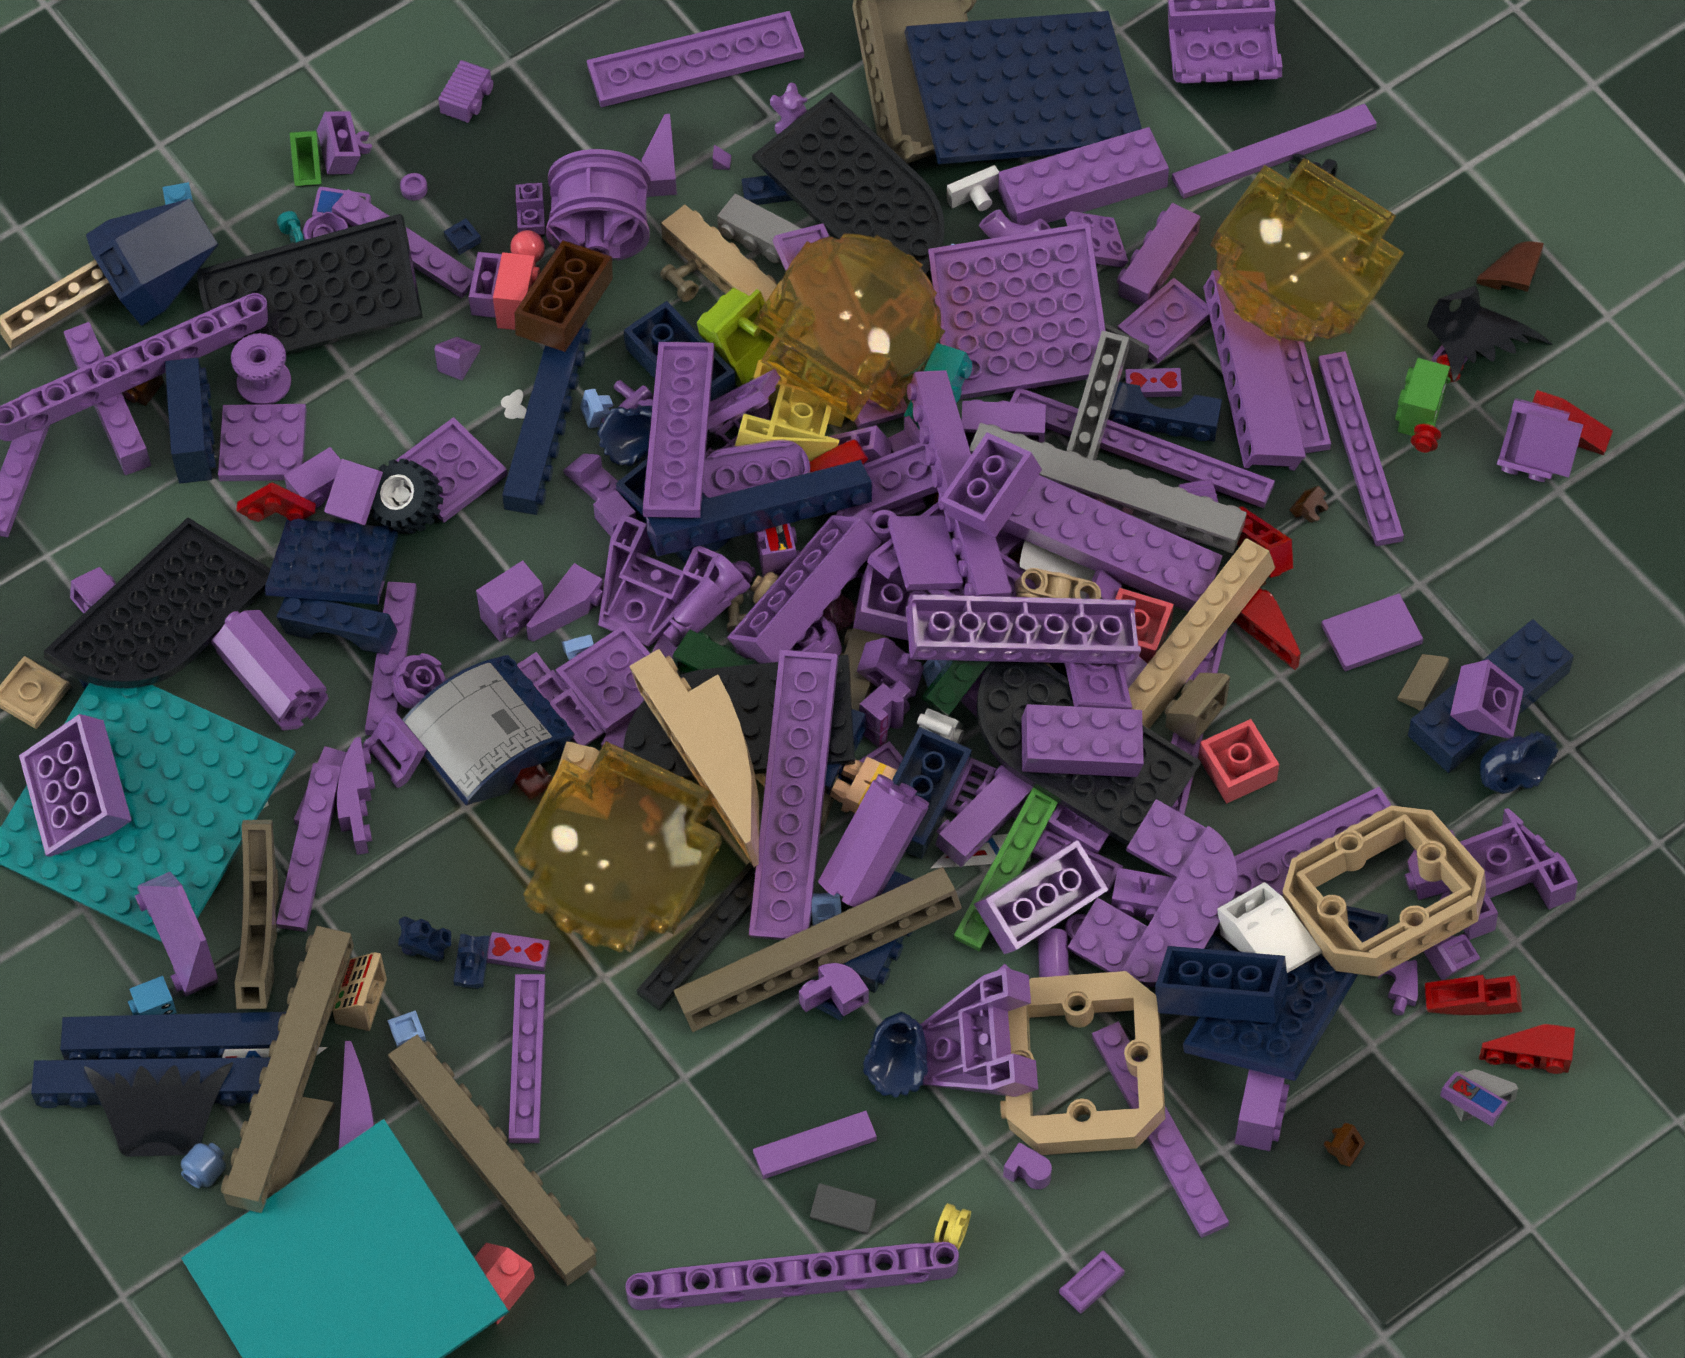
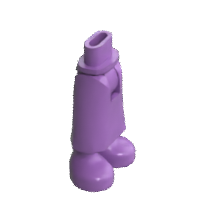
M722 554L715 558V565L719 570V576L716 581L713 582L710 578L706 577L701 585L674 614L675 621L671 619L669 621L671 625L663 632L674 646L685 637L689 629L697 633L700 632L732 604L731 601L736 596L745 593L751 587L739 570Z

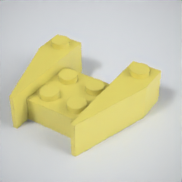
M758 360L753 379L773 369H776L781 377L775 386L776 390L768 397L774 410L771 421L743 414L735 446L779 439L790 440L798 444L805 451L809 462L837 447L839 444L838 439L825 436L827 425L831 424L842 427L849 401L786 367Z

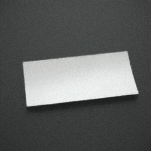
M1024 541L1019 567L1025 570L1038 568L1051 572H1060L1072 577L1092 581L1095 574L1094 570L1028 541ZM1080 591L1081 598L1085 599L1087 593Z

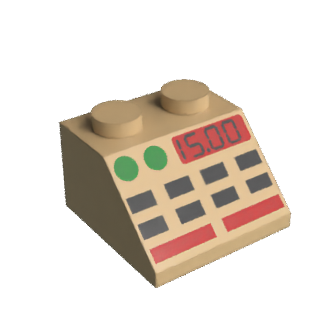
M375 952L349 960L332 1009L336 1024L370 1031L387 980L380 953Z

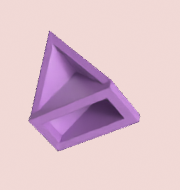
M1465 933L1460 936L1452 935L1423 951L1441 980H1446L1481 959Z

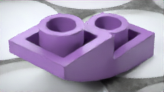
M542 183L515 185L518 233L524 230H531L539 235L545 234Z

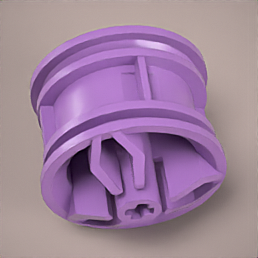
M588 149L567 154L553 163L548 173V184L552 201L549 221L546 226V237L555 250L564 240L612 256V261L632 257L646 247L650 238V229L647 224L646 201L651 186V175L648 168L641 161L618 151Z

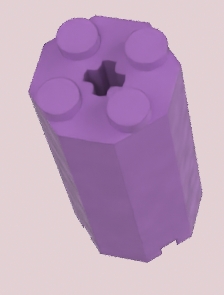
M246 610L241 613L238 611L232 612L225 619V624L219 633L213 637L211 644L215 647L216 653L282 730L300 728L304 725L301 720L307 716L310 720L316 717L329 699L325 692L327 690L324 684L260 610Z
M878 774L876 780L872 781L818 880V883L828 893L835 896L837 892L843 897L841 901L853 907L882 894L929 809V803L923 798L916 796L917 791L904 783H901L900 786L895 785L891 779L881 774Z

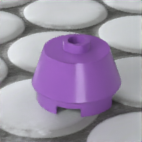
M822 616L821 619L812 623L806 630L805 637L790 650L838 654L839 656L842 652V645L834 623L827 621Z
M425 653L401 659L393 672L392 691L396 700L402 706L412 709L434 688L447 680L440 668L442 664L433 656Z

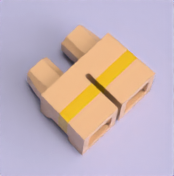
M866 757L864 763L855 759L856 764L845 765L841 774L854 780L852 785L837 779L830 796L843 803L841 811L856 813L872 781L876 780L878 774L892 780L897 769L869 757Z

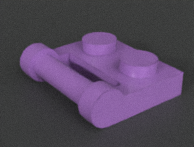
M394 710L385 711L372 736L363 744V747H368L369 753H372L391 775V781L397 788L409 781L427 750ZM382 744H384L387 747V749L402 765L401 768H399L396 765V763L391 759L387 752L382 748Z

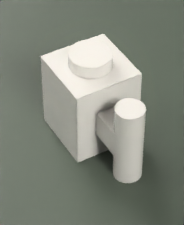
M927 708L925 714L921 713L917 724L920 725L919 727L960 744L964 730H961L963 725L956 719Z

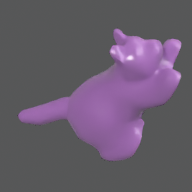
M789 83L786 92L782 96L773 95L770 99V105L781 116V120L775 124L777 135L808 111L803 104L807 102V98L798 94L795 83Z

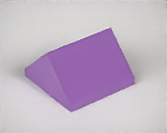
M341 459L324 512L341 520L365 525L383 472Z

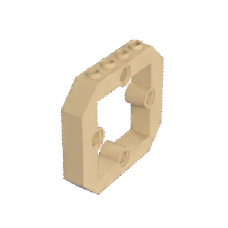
M1389 806L1293 858L1282 892L1287 904L1320 947L1321 954L1335 971L1378 977L1478 922L1486 891L1485 870L1432 810ZM1407 839L1417 851L1420 876L1430 882L1442 880L1453 893L1427 908L1418 905L1406 907L1400 914V922L1362 943L1348 927L1345 900L1337 895L1323 897L1316 887L1345 871L1361 869L1367 859Z
M1127 971L1031 978L1029 980L1031 1004L1008 1011L1011 1054L1014 1053L1034 1060L1030 1049L1029 1018L1065 1015L1069 1025L1081 1028L1091 1023L1094 1013L1134 1010L1135 1040L1127 1044L1124 1055L1128 1071L1138 1079L1139 1108L1096 1111V1107L1091 1101L1081 1098L1070 1103L1066 1114L1033 1116L1032 1092L1016 1097L1006 1096V1101H1001L1000 1103L1002 1119H1007L1009 1129L1041 1155L1138 1148L1166 1119L1161 1024L1156 995ZM1076 1005L1085 1006L1081 1011L1072 1010ZM1139 1055L1147 1056L1146 1060L1142 1062H1136L1134 1058ZM1080 1115L1090 1116V1118L1084 1122H1079L1076 1120Z

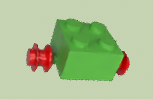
M1447 354L1439 356L1436 362L1417 358L1415 367H1409L1405 380L1406 385L1402 389L1398 400L1399 407L1395 420L1400 421L1398 432L1412 436V445L1423 453L1437 449V441L1441 438V432L1435 427L1444 399L1446 385L1457 382L1460 379L1459 373L1457 379L1453 381Z

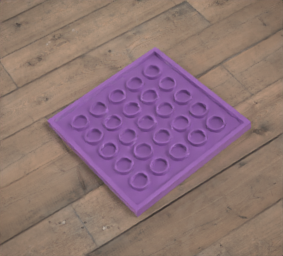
M1090 222L928 249L940 344L966 352L972 361V372L969 378L964 380L959 400L1011 392L1016 389H1030L1088 379L1102 330L1106 331Z

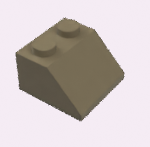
M1199 673L1194 680H1188L1181 691L1182 695L1177 701L1172 700L1165 710L1167 715L1165 727L1194 745L1226 706L1230 676L1222 673Z

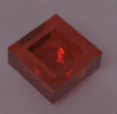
M539 764L521 769L515 783L531 800L549 789L554 779Z

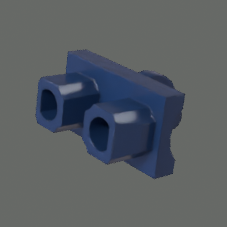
M406 916L399 919L401 936L399 937L398 946L402 947L404 954L415 956L418 953L437 962L444 959V949L451 946L450 930L432 928L429 922L424 919L415 921Z
M460 934L453 981L455 986H462L467 989L484 988L490 936L475 937Z

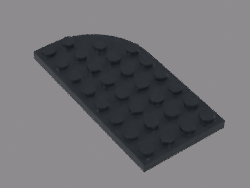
M832 92L752 155V160L818 224L823 223L827 233L849 254L870 264L871 275L896 299L912 284L917 287L931 273L928 249L943 247L945 231L943 211L935 193L920 175Z
M401 213L199 269L196 273L205 312L223 304L231 303L248 294L258 293L263 295L267 301L268 322L264 327L242 338L259 333L272 335L283 344L286 355L423 318L404 216ZM242 338L232 343L236 345L238 341L242 340Z
M187 517L44 650V659L77 679L103 687L136 688L161 682L174 676L190 664L211 643L213 637L219 633L229 614L234 611L239 613L245 611L265 592V585L271 569Z
M848 655L838 656L827 765L841 764L843 766L856 764L850 661ZM778 662L703 669L680 675V678L684 677L691 689L719 675L740 722L755 774L766 773ZM644 700L634 713L625 735L623 745L625 786L631 787L696 780Z
M990 661L981 679L976 703L977 719L983 739L995 758L1012 774L1126 846L1131 842L1154 801L1157 799L1172 808L1201 764V761L1143 725L1144 764L1138 777L1022 772L1021 718L1027 704L1074 707L1068 678L1043 662Z

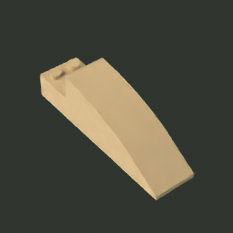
M657 649L629 666L637 689L753 867L759 864L760 801L748 746L732 701L719 675L691 689L684 677L680 678L678 675V668L670 655L664 657L660 649Z

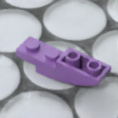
M361 737L354 738L347 751L341 767L337 788V810L341 832L352 830L357 855L369 853L367 842L372 841L370 825H364L363 817L368 816L366 801L372 800L370 789H375L373 772H367L366 764H371L369 748L362 746Z

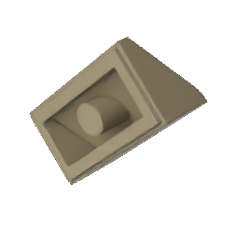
M1422 654L1397 700L1420 711L1423 710L1444 676L1450 659L1442 656Z

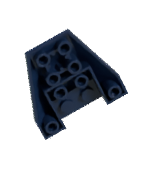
M190 198L109 219L86 234L93 257L119 300L141 326H144L168 309L219 245Z

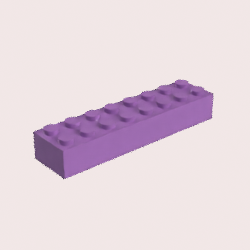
M1038 475L1001 529L1094 571L1103 569L1113 579L1162 601L1172 603L1174 606L1188 612L1215 579L1222 559V555L1041 475Z

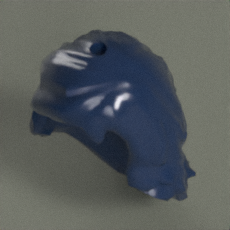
M638 405L636 408L626 409L624 407H617L610 410V413L604 419V423H601L599 426L598 436L601 439L599 445L604 448V455H609L611 462L616 463L618 466H633L641 460L648 458L653 406Z
M1536 731L1535 734L1531 732L1530 735L1524 738L1516 736L1493 746L1483 756L1480 763L1482 783L1485 787L1500 794L1510 793L1518 787L1526 789L1539 786L1544 776L1547 775V770L1553 763V759L1557 757V743L1551 740V736Z
M901 1011L886 1017L876 1027L874 1038L870 1043L871 1047L868 1049V1054L865 1055L863 1062V1072L868 1076L871 1084L875 1085V1090L883 1096L892 1095L894 1098L900 1094L907 1097L909 1091L917 1092L920 1086L923 1085L924 1077L928 1073L927 1046L922 1025L916 1019Z

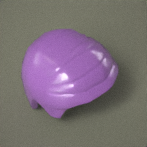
M325 212L315 215L306 221L303 228L304 240L346 229L348 225L338 215L332 212Z

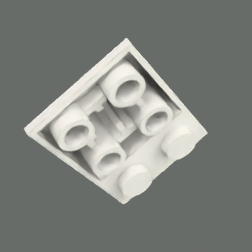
M1265 882L1217 909L1221 936L1240 952L1285 956L1287 973L1322 953L1320 947L1285 899Z

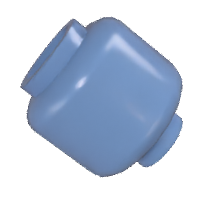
M203 1143L195 1144L181 1161L182 1177L196 1188L212 1186L226 1168L225 1161L222 1158L224 1152L213 1143L209 1145Z

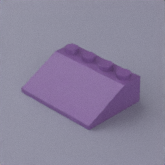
M78 714L19 755L46 856L51 857L111 835L132 821L104 720Z

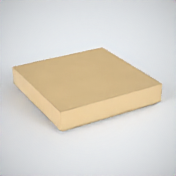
M24 656L0 685V708L37 729L71 688L70 682Z

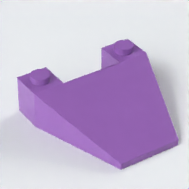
M622 514L610 539L598 625L613 632L625 624L643 645L649 647L671 625L669 621L671 619L675 621L674 614L701 585L706 577L710 578L713 582L716 581L719 576V570L715 565V558L719 554L702 546L694 547L683 571L646 556L651 546V541L647 534V524Z
M168 872L138 885L139 894L135 895V899L141 912L147 910L149 916L152 917L173 965L175 974L170 977L176 991L182 990L186 997L218 983V977L206 938L181 883L171 872Z
M1003 968L983 975L921 1023L926 1039L928 1073L924 1077L923 1085L1011 1097L1038 1090L1036 1060L1014 1053L1011 1054L1008 1011L1031 1004L1029 975L1009 968Z

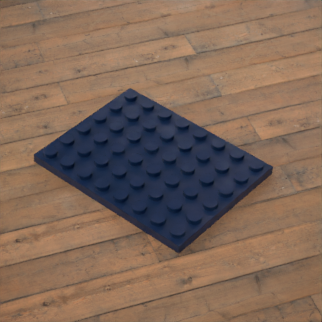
M1109 11L906 26L904 33L938 164L1055 155L1142 129Z

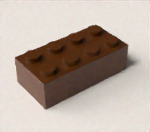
M562 240L514 312L515 334L566 352L613 280L612 256Z

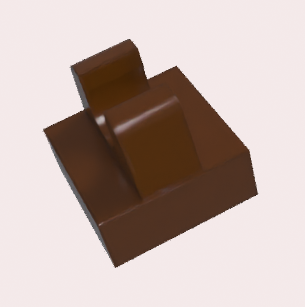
M1320 486L1305 490L1289 510L1296 518L1302 516L1311 523L1316 522L1320 517L1315 513V507L1320 512L1327 511L1329 508L1323 498L1326 493Z
M1344 1123L1341 1128H1334L1332 1130L1335 1138L1332 1142L1325 1141L1324 1146L1331 1155L1337 1157L1340 1164L1350 1167L1365 1145V1142L1354 1125Z

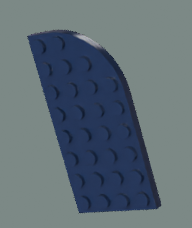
M1346 906L1348 927L1362 943L1386 929L1388 915ZM1319 954L1287 973L1288 984L1277 1023L1199 1017L1183 1043L1184 1053L1296 1081L1358 974L1335 971L1326 958Z

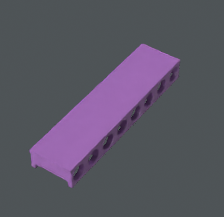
M1213 270L1203 289L1244 468H1250L1251 465L1289 466V470L1295 471L1306 455L1263 273ZM1218 306L1220 308L1219 317H1217ZM1222 333H1225L1224 341L1222 339ZM1230 352V361H1229V364H1228L1227 358H1228V353ZM1239 397H1240V401H1241L1240 409H1238V400H1239ZM1243 425H1246L1245 433L1243 431ZM1251 444V454L1249 456V445Z
M913 594L908 606H906L910 659L1136 664V660L1141 652V646H1138L1134 611L1136 601Z

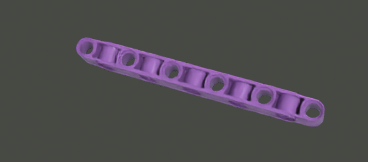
M252 293L231 303L223 304L1 405L0 439L3 441L15 440L166 373L165 361L199 358L264 327L268 322L266 298L261 294Z
M949 1242L914 1243L670 1268L634 1274L628 1278L625 1288L628 1304L636 1310H650L916 1284L953 1277L958 1271L959 1252L955 1245ZM945 1256L953 1261L949 1264H941L938 1262V1259ZM888 1263L892 1267L889 1270L883 1271L878 1269L877 1265ZM821 1269H827L831 1272L826 1277H820L816 1274ZM761 1275L770 1278L765 1283L755 1281V1278ZM697 1282L709 1284L708 1287L702 1290L694 1287ZM637 1288H644L647 1290V1293L642 1296H636L633 1294V1291Z

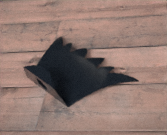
M1476 285L1439 298L1427 323V327L1436 335L1447 353L1453 381L1457 379L1461 371L1465 356L1472 363H1475V351L1481 353L1491 362L1495 360L1494 345L1507 352L1516 354L1515 346L1510 338L1529 343L1523 336L1526 335L1552 345L1548 339L1532 328L1481 307ZM1461 299L1459 308L1456 311H1450L1452 300Z
M233 1062L215 1071L202 1083H200V1071L197 1070L190 1076L184 1086L176 1065H173L165 1072L158 1085L150 1072L143 1066H140L136 1072L133 1087L119 1073H115L114 1086L96 1071L86 1066L84 1068L104 1108L120 1152L127 1157L186 1155L195 1144L202 1143L213 1104L224 1080L230 1072Z

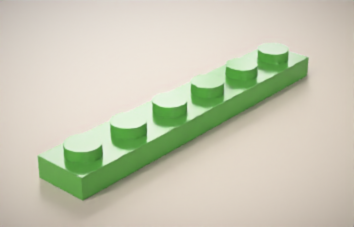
M1032 788L956 930L953 939L980 952L990 930L974 906V903L1022 873L1058 805L1057 801L1036 788Z

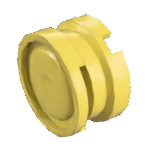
M947 1203L937 1225L934 1243L949 1242L954 1244L959 1250L969 1225L971 1211L966 1209L960 1211L954 1205Z

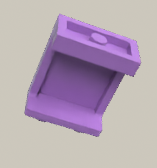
M1516 398L1511 410V417L1497 465L1502 466L1501 470L1504 472L1518 475V471L1529 473L1528 478L1545 482L1546 478H1552L1553 473L1515 463L1528 411L1532 410L1565 420L1569 419L1570 412Z

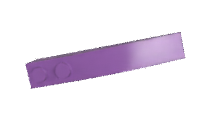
M345 1041L339 1149L375 1125L364 1075L351 1041Z

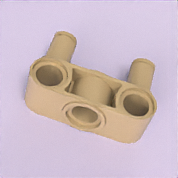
M1038 568L1027 569L1014 584L1017 597L1082 599L1080 591H1084L1089 595L1090 599L1101 598V590L1095 582L1072 577L1065 573L1051 572ZM1025 579H1031L1035 583L1036 589H1030L1026 585Z

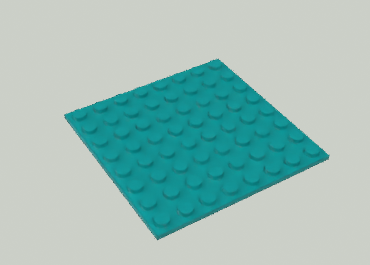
M89 683L65 723L78 714L104 720L132 821L111 835L48 857L45 854L26 785L0 827V865L162 942L152 917L149 916L147 910L141 912L135 899V895L139 894L137 886L171 872L183 886L198 919L243 843V820H256L296 752L156 686L109 688Z
M385 1119L266 1200L262 1213L247 1212L181 1258L242 1358H444L509 1313L502 1299Z

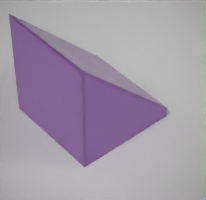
M714 145L713 169L730 170L731 155Z

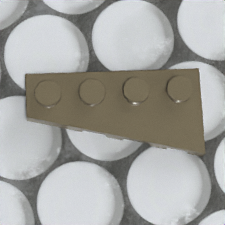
M307 1097L301 1098L267 1199L295 1180V1175L301 1164H304L307 1159L308 1151L315 1139H318L328 1116H331L335 1109L334 1102Z

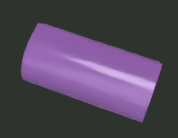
M1052 928L1038 936L1039 977L1069 975L1068 937L1066 931Z

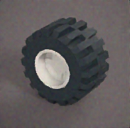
M393 459L389 461V466L382 464L378 467L383 474L370 512L374 513L373 517L381 522V524L403 534L405 532L415 534L416 529L419 531L425 530V524L432 525L435 521L433 516L435 514L439 516L441 512L438 509V505H443V498L439 496V494L443 493V489L438 485L440 482L430 470L407 459H399V462Z

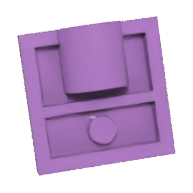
M1073 211L1068 213L1065 217L1067 226L1090 222L1096 264L1122 268L1126 265L1128 258L1114 218Z

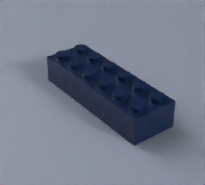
M1532 619L1482 661L1490 660L1524 688L1519 715L1570 673L1574 655ZM1458 681L1411 719L1408 736L1448 773L1494 736L1468 730L1450 716Z

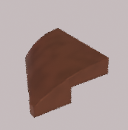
M1527 241L1516 244L1481 273L1477 278L1476 284L1501 290L1502 285L1528 292L1542 255L1544 243Z

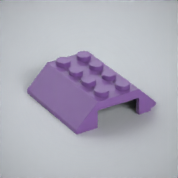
M1168 0L1169 44L1173 79L1175 82H1223L1227 80L1243 81L1256 78L1263 80L1282 77L1281 54H1278L1274 26L1275 1Z

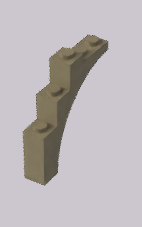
M243 820V919L240 956L235 978L236 1008L265 1009L267 1008L275 979L273 949L277 939L275 909L279 898L273 821Z

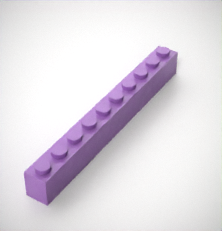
M947 371L914 372L911 383L907 385V397L909 400H912L914 406L913 417L920 427V442L925 444L926 463L928 466H931L933 472V486L938 489L939 508L944 510L946 526L952 538L951 543L954 553L958 558L959 570L965 583L964 594L965 596L1010 597L1012 591L996 537L989 536L951 518L940 502L948 487L971 456Z
M1139 656L1136 664H1122L1128 688L1147 665ZM1003 765L994 773L995 778L990 783L985 781L975 792L976 797L971 802L966 800L956 811L957 816L952 821L947 819L937 830L939 835L935 845L960 867L1023 806L1033 788L1008 771Z

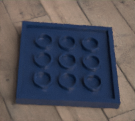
M287 519L265 585L266 596L378 605L398 538V532L384 525L371 526L359 525L357 523L347 524L303 519L290 521Z

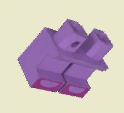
M900 680L896 681L890 688L883 683L859 704V711L865 713L868 724L864 736L878 748L887 742L888 729L890 727L895 729L903 727V716L910 710V704L906 699L911 695V690Z

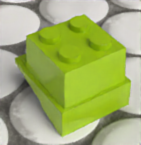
M733 287L726 295H722L718 302L708 312L703 313L697 321L699 335L707 343H714V350L735 371L736 385L739 387L753 380L758 360L773 363L788 348L778 324L774 322L764 297L758 289L749 296Z

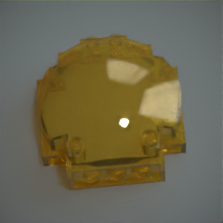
M1305 158L1302 159L1289 179L1264 165L1216 231L1210 244L1211 247L1217 250V270L1221 273L1217 283L1222 286L1226 296L1235 307L1233 312L1238 314L1243 320L1263 330L1268 336L1274 337L1279 341L1284 338L1294 341L1314 342L1317 336L1331 339L1346 332L1350 334L1366 315L1375 297L1394 272L1404 254L1403 251L1384 240L1396 215Z
M845 233L840 240L828 236L813 243L806 241L753 322L774 336L761 362L771 369H776L779 374L853 422L868 399L893 413L907 392V385L911 383L914 372L921 370L935 348L936 343L939 342L945 333V330L941 328L940 308L933 301L937 292L921 269L923 264L878 235L873 238Z
M605 741L590 771L563 759L514 849L518 864L534 871V876L523 894L525 901L528 903L527 906L540 914H543L544 911L552 914L558 929L568 934H572L574 931L583 935L582 939L592 946L598 947L601 944L618 952H622L624 949L631 953L636 942L644 940L649 931L658 934H665L667 931L674 935L681 919L698 899L706 880L708 868L722 843L721 834L704 827V823L713 808L711 791Z

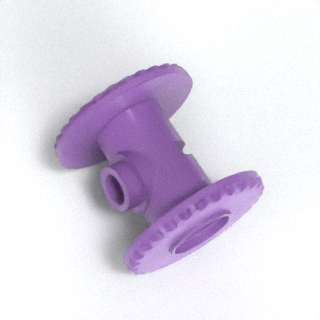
M261 333L248 335L238 341L232 351L231 363L233 369L238 374V391L246 401L252 404H274L284 398L290 389L291 375L288 368L284 365L286 361L285 348L276 337Z

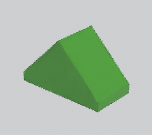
M317 130L290 132L294 185L322 184L321 150Z

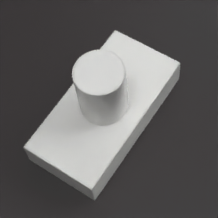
M993 165L947 185V202L950 207L955 208L972 200L979 211L988 209L992 205V200L987 193L998 189L999 171L996 166Z

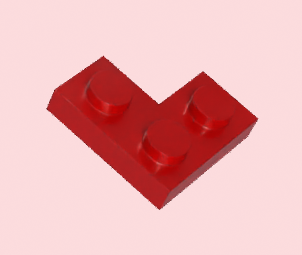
M271 482L238 501L236 512L257 522L275 512L290 521L294 519L304 520L315 514L316 503Z

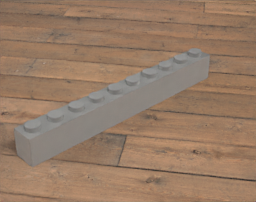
M979 424L969 448L971 454L988 432L1032 452L1042 469L1039 475L1168 532L1234 553L1247 512L1241 511L1240 508L1234 505H1224L1215 502L1207 496H1197L1188 493L1180 487L1173 488L1161 484L1153 478L1146 479L1127 469L1120 470L1108 466L1100 460L1093 461L1081 457V455L1073 451L1066 452L1057 449L1049 443H1040L1028 439L1020 433L1013 434L1004 431L993 424Z

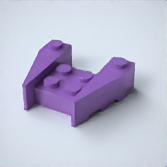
M1509 808L1504 809L1502 826L1460 842L1485 870L1486 891L1478 922L1463 929L1469 940L1496 929L1498 912L1490 898L1533 882L1548 910L1575 900L1578 881L1566 860L1558 852L1554 853L1545 845V841L1538 834L1535 836L1523 825L1524 822Z

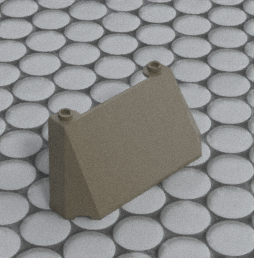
M977 0L853 1L852 7L877 135L907 164L936 153L904 33L906 26L968 21L967 13L972 10Z

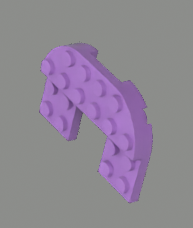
M1157 799L1126 849L1127 852L1167 875L1176 878L1148 926L1144 925L1097 897L1067 948L1105 972L1127 971L1145 987H1155L1168 946L1200 949L1206 947L1220 922L1217 909L1233 900L1238 878L1233 852L1218 832L1210 826H1207V828Z

